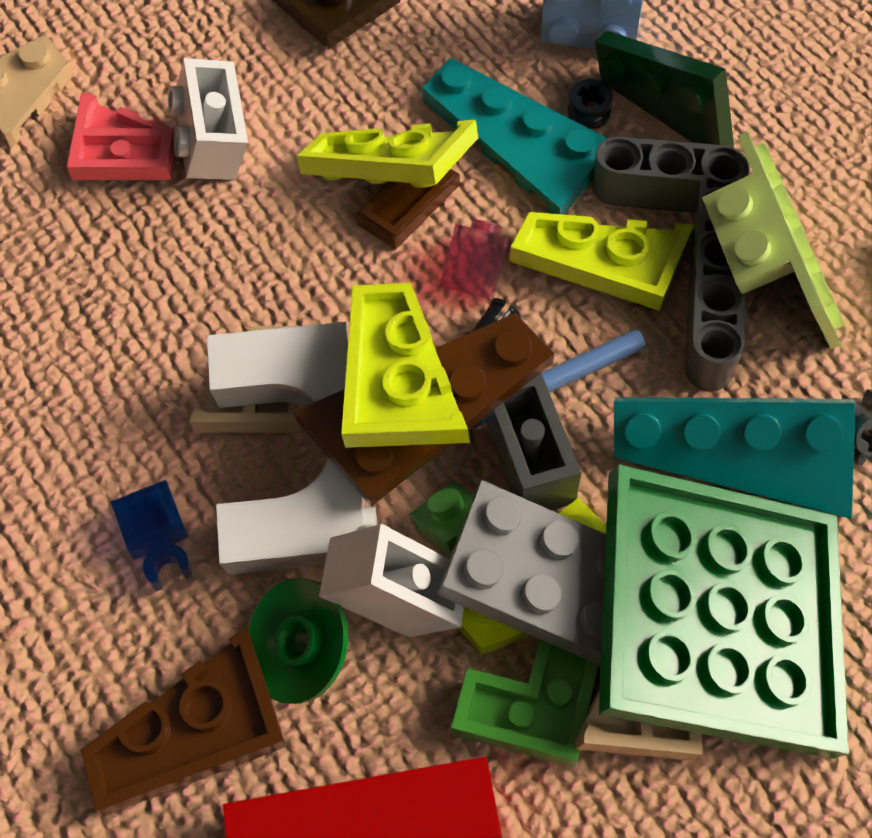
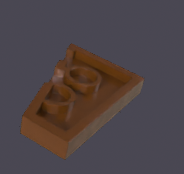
M247 626L228 639L230 644L206 662L202 663L200 660L182 673L183 679L151 703L145 701L80 750L95 811L100 816H106L287 747Z

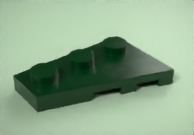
M610 31L604 32L594 41L601 80L611 89L692 143L724 145L734 148L726 68Z

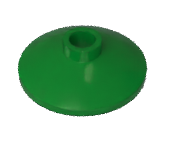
M292 578L275 585L260 600L249 624L248 630L270 696L281 703L302 704L321 696L334 683L345 660L348 645V628L343 608L338 604L319 597L321 583L315 580Z

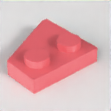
M81 93L67 162V170L72 180L172 179L175 159L174 129L155 120H144L136 112L124 107H120L117 111L99 105L95 95Z

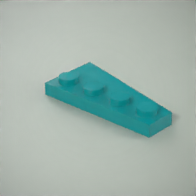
M451 57L422 87L423 101L455 130H457L458 121L476 119L478 131L476 142L482 146V154L494 164L500 162L515 175V183L529 195L534 192L546 202L547 211L550 214L564 215L593 180L598 146L608 139L603 135Z
M615 397L614 458L852 519L856 403L854 399Z

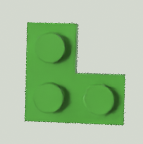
M539 639L529 683L467 668L451 726V735L576 767L580 750L575 749V739L588 714L598 664Z

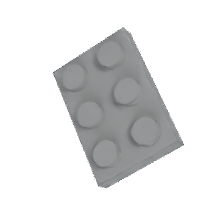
M481 480L472 496L436 595L601 665L606 534Z

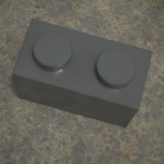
M540 373L485 417V422L511 493L549 510H555L568 506L577 499L581 471L543 375Z

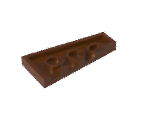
M516 313L435 348L441 365L446 371L453 396L459 411L462 412L468 430L553 364L555 354ZM345 389L294 411L296 421L371 507L450 445L429 444L345 448L341 435Z

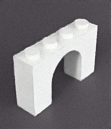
M346 322L207 335L209 385L219 408L251 404L291 402L305 407L345 389L349 338ZM328 458L319 476L306 488L297 493L273 499L216 504L219 564L229 575L325 565L330 538L356 531L361 525H377L376 508L364 507V498Z

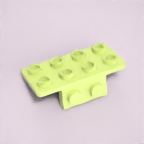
M748 131L738 135V139L753 174L702 197L736 285L740 292L744 294L795 272L816 321L830 348L834 349L842 345L836 329L846 326L828 288L826 279L811 249L806 233L791 203L789 194L766 143L763 142L754 146Z

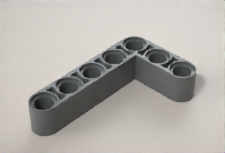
M611 137L604 140L598 146L596 152L592 189L598 200L613 206L692 213V224H694L691 235L685 373L691 384L705 391H719L727 387L732 381L744 347L745 293L742 294L736 285L702 197L748 176L749 165L747 158L736 148L724 145ZM707 354H715L721 357L722 359L712 358Z

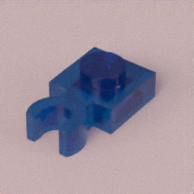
M166 480L111 501L127 550L132 559L135 560L146 555L143 561V572L155 591L163 589L159 572L168 563L178 564L185 579L193 576V567L186 552L180 546L175 545V543L185 540L189 536Z

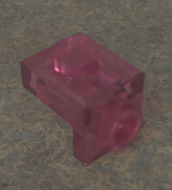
M472 219L470 227L455 224L439 286L493 300L505 253L510 252V247L513 243L509 238L501 235L503 227L478 219Z

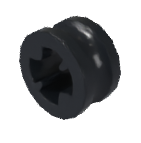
M586 79L575 83L570 89L567 113L569 119L589 129H597L604 126L609 121L612 111L613 93L611 88L604 82L595 79ZM587 102H594L593 107H588Z

